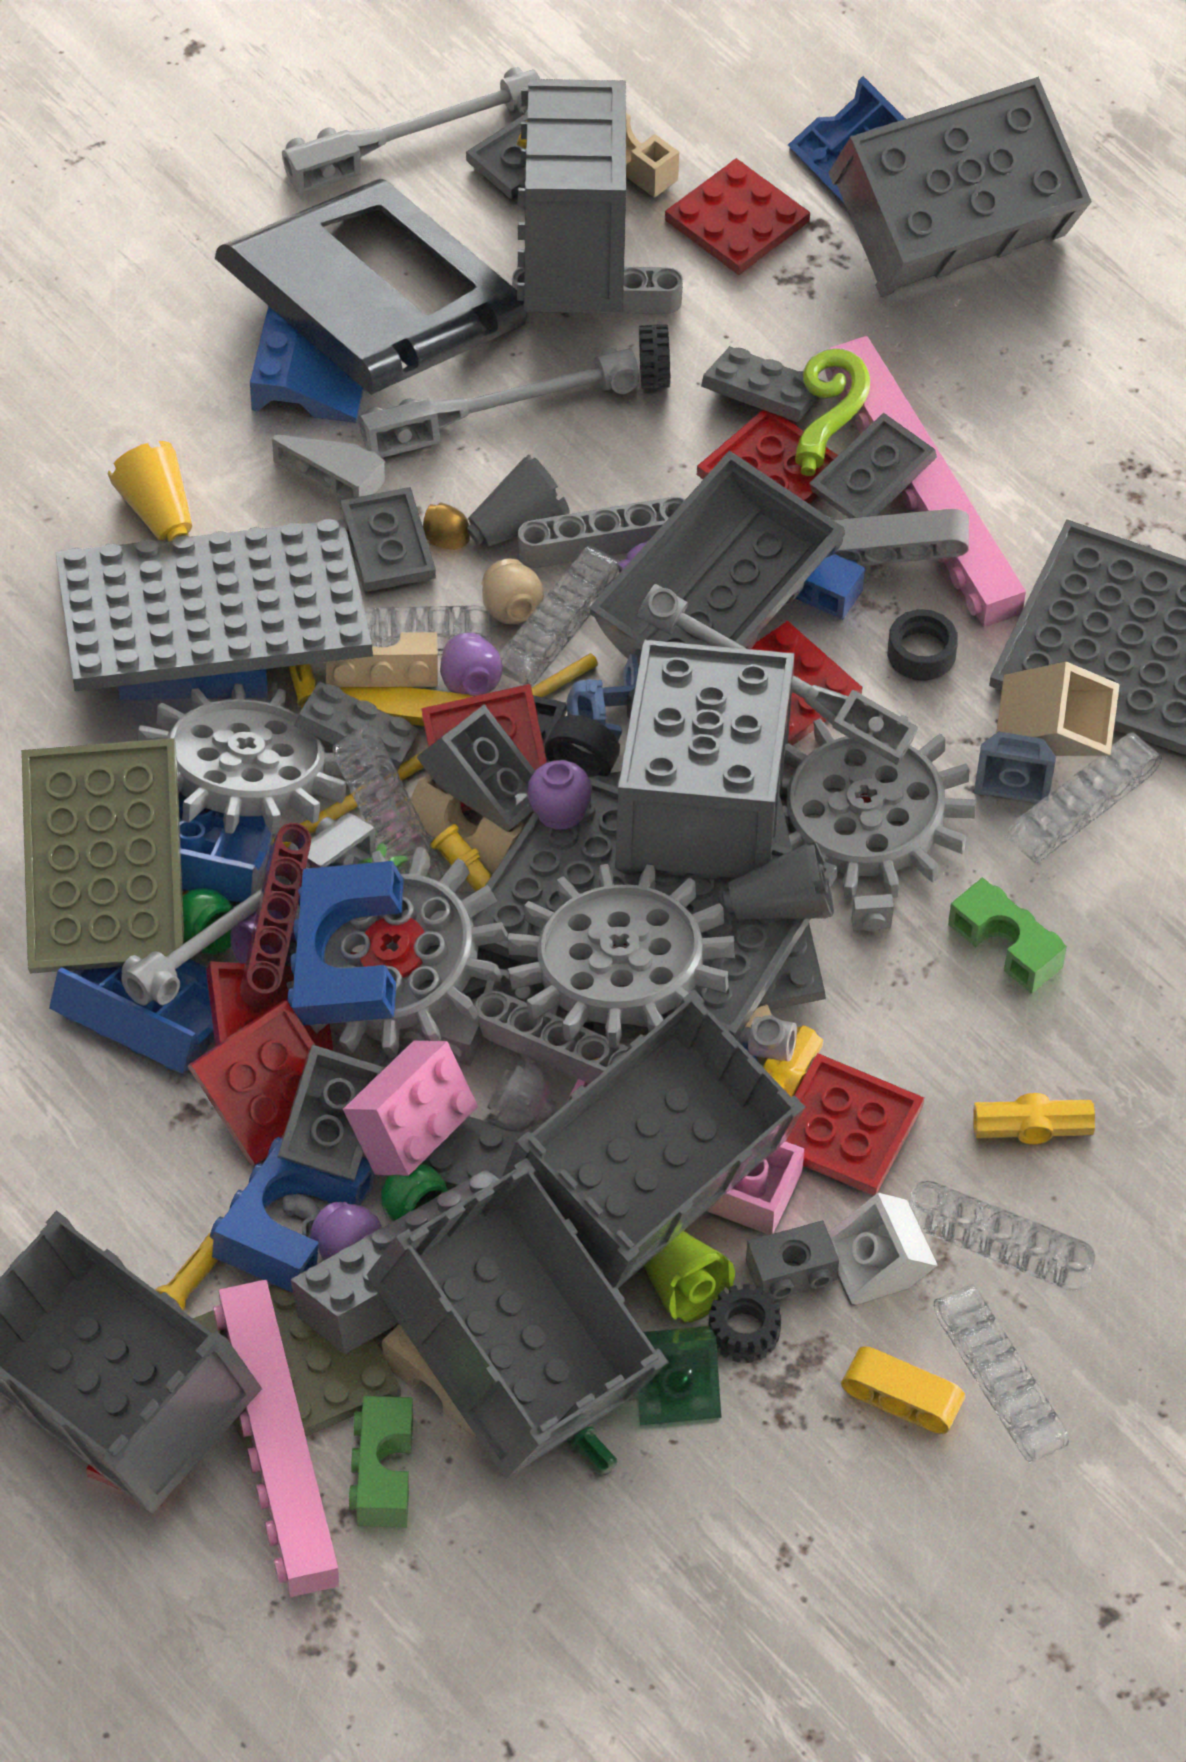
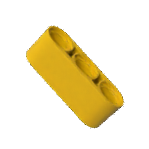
M866 1346L859 1347L841 1381V1387L852 1397L937 1434H945L949 1431L965 1400V1393L956 1384L877 1349Z

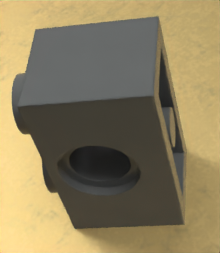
M823 1220L747 1241L746 1263L755 1286L763 1288L764 1296L770 1293L774 1299H783L795 1291L810 1287L813 1289L823 1288L832 1281L837 1280L839 1258ZM790 1261H795L800 1263L801 1265L790 1266L786 1263Z

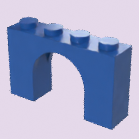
M393 861L303 869L302 886L298 890L300 895L298 902L300 906L299 918L294 921V935L297 941L296 953H293L291 956L294 985L288 991V1003L303 1025L394 1018L396 981L385 965L336 968L326 964L324 961L325 948L330 937L346 922L360 917L401 914L404 879Z
M277 1137L273 1141L264 1163H258L254 1167L249 1178V1184L243 1191L238 1190L235 1193L228 1213L224 1218L220 1216L216 1219L210 1232V1238L213 1239L212 1257L293 1293L291 1279L317 1265L319 1242L278 1224L271 1219L265 1209L275 1200L285 1195L297 1193L314 1196L328 1203L347 1202V1204L361 1205L373 1188L374 1172L367 1158L363 1156L354 1182L277 1158L283 1137Z

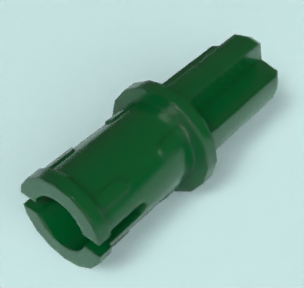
M593 1426L583 1429L567 1440L570 1443L569 1449L573 1453H579L598 1474L607 1475L616 1467L617 1458L596 1436L597 1430Z

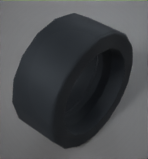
M916 609L905 612L895 619L889 630L887 656L892 667L903 676L913 680L939 678L951 669L956 660L958 632L954 624L946 616L933 610ZM917 633L928 634L940 640L944 644V649L935 655L918 656L908 652L901 645V640Z
M567 715L561 717L554 725L545 743V753L550 762L566 760L577 764L586 772L588 777L608 776L620 754V744L616 736L598 721L581 715ZM573 744L582 746L583 748L587 749V750L590 751L591 753L582 751L581 749L577 748V747L574 746Z

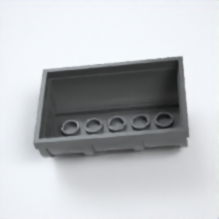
M728 451L589 607L590 615L595 617L607 638L627 659L630 654L637 655L638 666L644 640L711 646L678 626L669 635L637 617L645 597L653 585L657 584L662 588L672 590L676 596L688 602L685 614L746 649H751L757 641L758 634L785 604L791 603L803 589L804 582L826 557L832 556L840 548L843 536L845 535V529L731 451Z

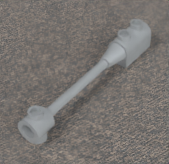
M513 67L504 74V79H501L500 91L383 129L343 130L340 132H336L334 128L328 127L321 130L317 135V139L305 143L302 138H294L286 144V149L282 150L284 168L298 194L361 174L360 158L385 145L388 141L501 104H505L510 112L519 110L523 116L528 112V106H521V88H528L529 79H540L534 69L523 72L519 67Z
M609 348L604 350L600 356L595 357V368L467 400L464 398L429 400L427 398L416 401L415 399L407 398L399 406L387 409L372 407L365 414L359 415L360 431L367 450L373 451L380 458L441 443L439 429L467 417L470 413L598 381L604 391L613 389L619 394L629 393L639 382L638 364L631 348L620 351Z
M654 584L638 611L637 617L669 635L678 626L711 646L746 649L685 614L688 602L676 596L672 590L662 588L657 584ZM793 675L792 692L804 698V701L833 725V729L896 765L900 763L917 733L918 726L855 690H852L850 695L846 696L816 685L811 686Z
M351 813L343 815L336 821L330 817L324 818L317 826L316 835L311 838L306 869L358 864L362 859L372 858V852L376 851L375 827ZM292 843L289 849L298 850V847ZM276 876L280 883L284 885L291 884L286 877ZM262 888L168 956H164L157 951H153L143 959L137 955L130 956L122 967V983L128 995L140 1005H147L152 1000L160 1005L171 1002L180 988V981L177 978L175 969L256 912Z
M499 969L502 973L500 982L487 980L484 993L498 991L527 1003L528 999L543 991L545 987L543 983L512 990L508 970ZM560 1005L548 1011L563 1019L569 1013ZM771 1015L755 1017L751 1028L745 1027L737 1041L748 1043V1051L752 1056L789 1062L795 1050L797 1026L794 1022L781 1021ZM645 1021L629 1023L631 1025L648 1027Z

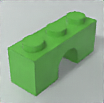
M983 877L951 903L948 925L974 947H977L990 937H1003L1013 943L1007 949L1004 971L1031 994L1063 968L1067 946L1063 943L1062 939L1056 933L1045 929L1028 910L1018 907L1000 887L993 886Z
M363 1396L362 1411H355L354 1436H361L360 1448H352L351 1473H358V1485H350L349 1510L357 1511V1526L407 1528L409 1471H392L383 1467L380 1462L383 1458L393 1453H411L413 1397Z

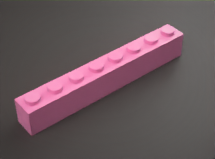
M267 1280L219 1289L220 1305L213 1307L217 1330L225 1329L227 1340L262 1387V1390L244 1409L245 1411L241 1412L239 1421L243 1437L251 1436L253 1448L247 1449L251 1472H260L262 1484L256 1485L260 1509L268 1508L271 1521L265 1522L269 1546L277 1545L280 1558L274 1559L278 1583L286 1582L290 1597L339 1587L338 1565Z

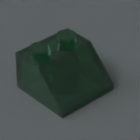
M711 1326L643 1332L654 1349H660L668 1363L636 1394L640 1426L722 1418L717 1343Z

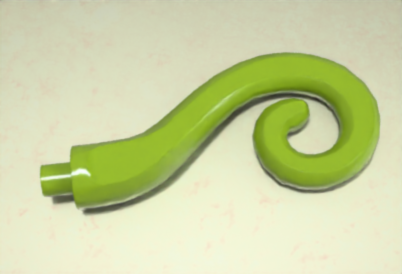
M837 348L821 351L811 357L804 368L803 381L807 391L819 398L828 399L840 395L845 389L847 382L845 375L842 373L834 375L830 382L819 380L818 375L824 369L830 367L844 369L850 374L852 379L851 389L846 397L835 407L809 424L799 439L795 461L801 466V473L805 476L814 475L816 468L823 465L828 439L851 420L863 406L869 394L870 375L863 360L851 351Z

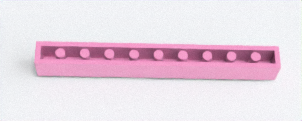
M868 336L829 348L845 349L853 352L863 360L870 375L869 394L863 406L854 415L860 433L865 431L884 412L936 450L937 458L901 492L902 499L907 510H912L913 512L959 509L969 515V551L959 557L938 559L940 563L944 562L948 568L954 587L956 589L960 588L964 594L969 612L973 616L976 615L983 627L1020 615L1024 608L1026 590ZM838 367L825 369V374L829 382L837 373L845 375L847 382L845 389L840 394L842 401L851 389V376L844 369Z

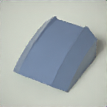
M998 731L981 744L974 794L992 795L1048 806L1056 756L1044 739Z

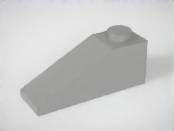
M279 434L272 438L273 462L341 500L375 494L385 483L384 460L377 453L370 450L367 451L357 444Z

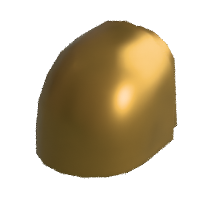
M442 502L438 505L430 504L423 519V529L429 544L455 550L466 546L470 541V535L466 528L469 526L468 519L460 510Z

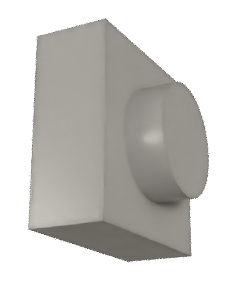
M892 894L855 896L851 917L853 931L866 930L874 932L891 928L894 909Z

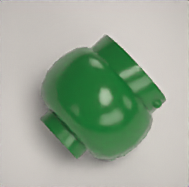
M198 888L190 890L182 896L184 943L233 909L231 902L220 892L208 888ZM231 930L201 950L200 953L219 954L231 947Z
M420 1164L409 1176L389 1175L381 1190V1204L385 1215L394 1222L408 1212L417 1209L449 1190H447L445 1181L440 1174L432 1167Z

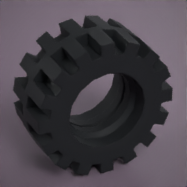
M667 324L639 326V358L642 389L670 387V349Z
M743 1284V1289L738 1290L736 1285L729 1287L728 1294L724 1290L720 1292L718 1300L714 1299L711 1304L708 1319L709 1339H712L714 1349L721 1348L720 1355L727 1358L730 1354L733 1356L732 1361L738 1363L740 1358H746V1363H751L754 1361V1356L761 1360L766 1357L767 1351L771 1353L775 1349L776 1342H778L780 1337L781 1314L778 1302L774 1303V1297L770 1293L764 1296L763 1288L758 1286L755 1290H750V1284ZM749 1314L756 1317L762 1323V1326L755 1332L740 1333L733 1330L727 1322L735 1315Z

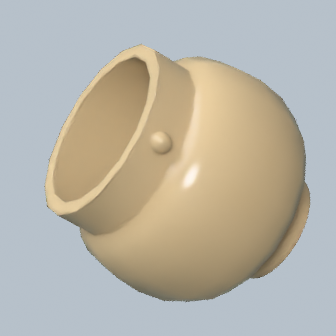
M504 559L492 564L485 571L481 582L483 586L482 598L483 604L492 618L503 624L515 625L529 620L540 610L544 598L543 585L532 569L516 559Z

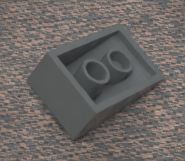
M485 705L416 756L440 788L505 831L512 829L533 811L528 801V782L535 770Z
M312 1045L305 1060L277 1158L354 1182L363 1150L343 1108L385 1068Z

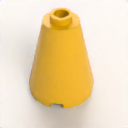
M158 441L161 447L151 448L149 443L141 444L115 460L113 464L116 469L113 473L110 470L107 473L111 484L159 540L167 539L170 542L178 536H189L188 533L192 529V521L176 451L172 444L166 441Z

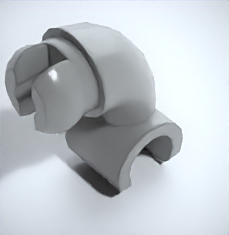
M297 1193V1195H285L283 1197L284 1214L286 1216L297 1215L304 1218L302 1235L307 1237L311 1234L312 1225L320 1213V1209L306 1195Z

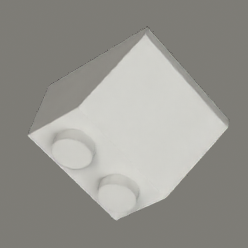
M877 1193L828 1232L839 1258L838 1275L851 1303L855 1305L908 1289L938 1266L911 1207L905 1199Z

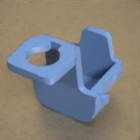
M629 655L623 670L624 686L603 688L602 680L591 679L575 682L566 700L567 715H581L594 719L606 726L619 741L622 734L621 726L605 723V707L627 705V694L636 687L639 670L637 655Z

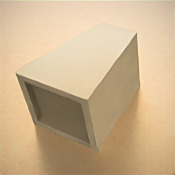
M1068 662L1006 674L1003 679L996 733L1000 731L1044 739L1055 756L1111 755L1120 684Z

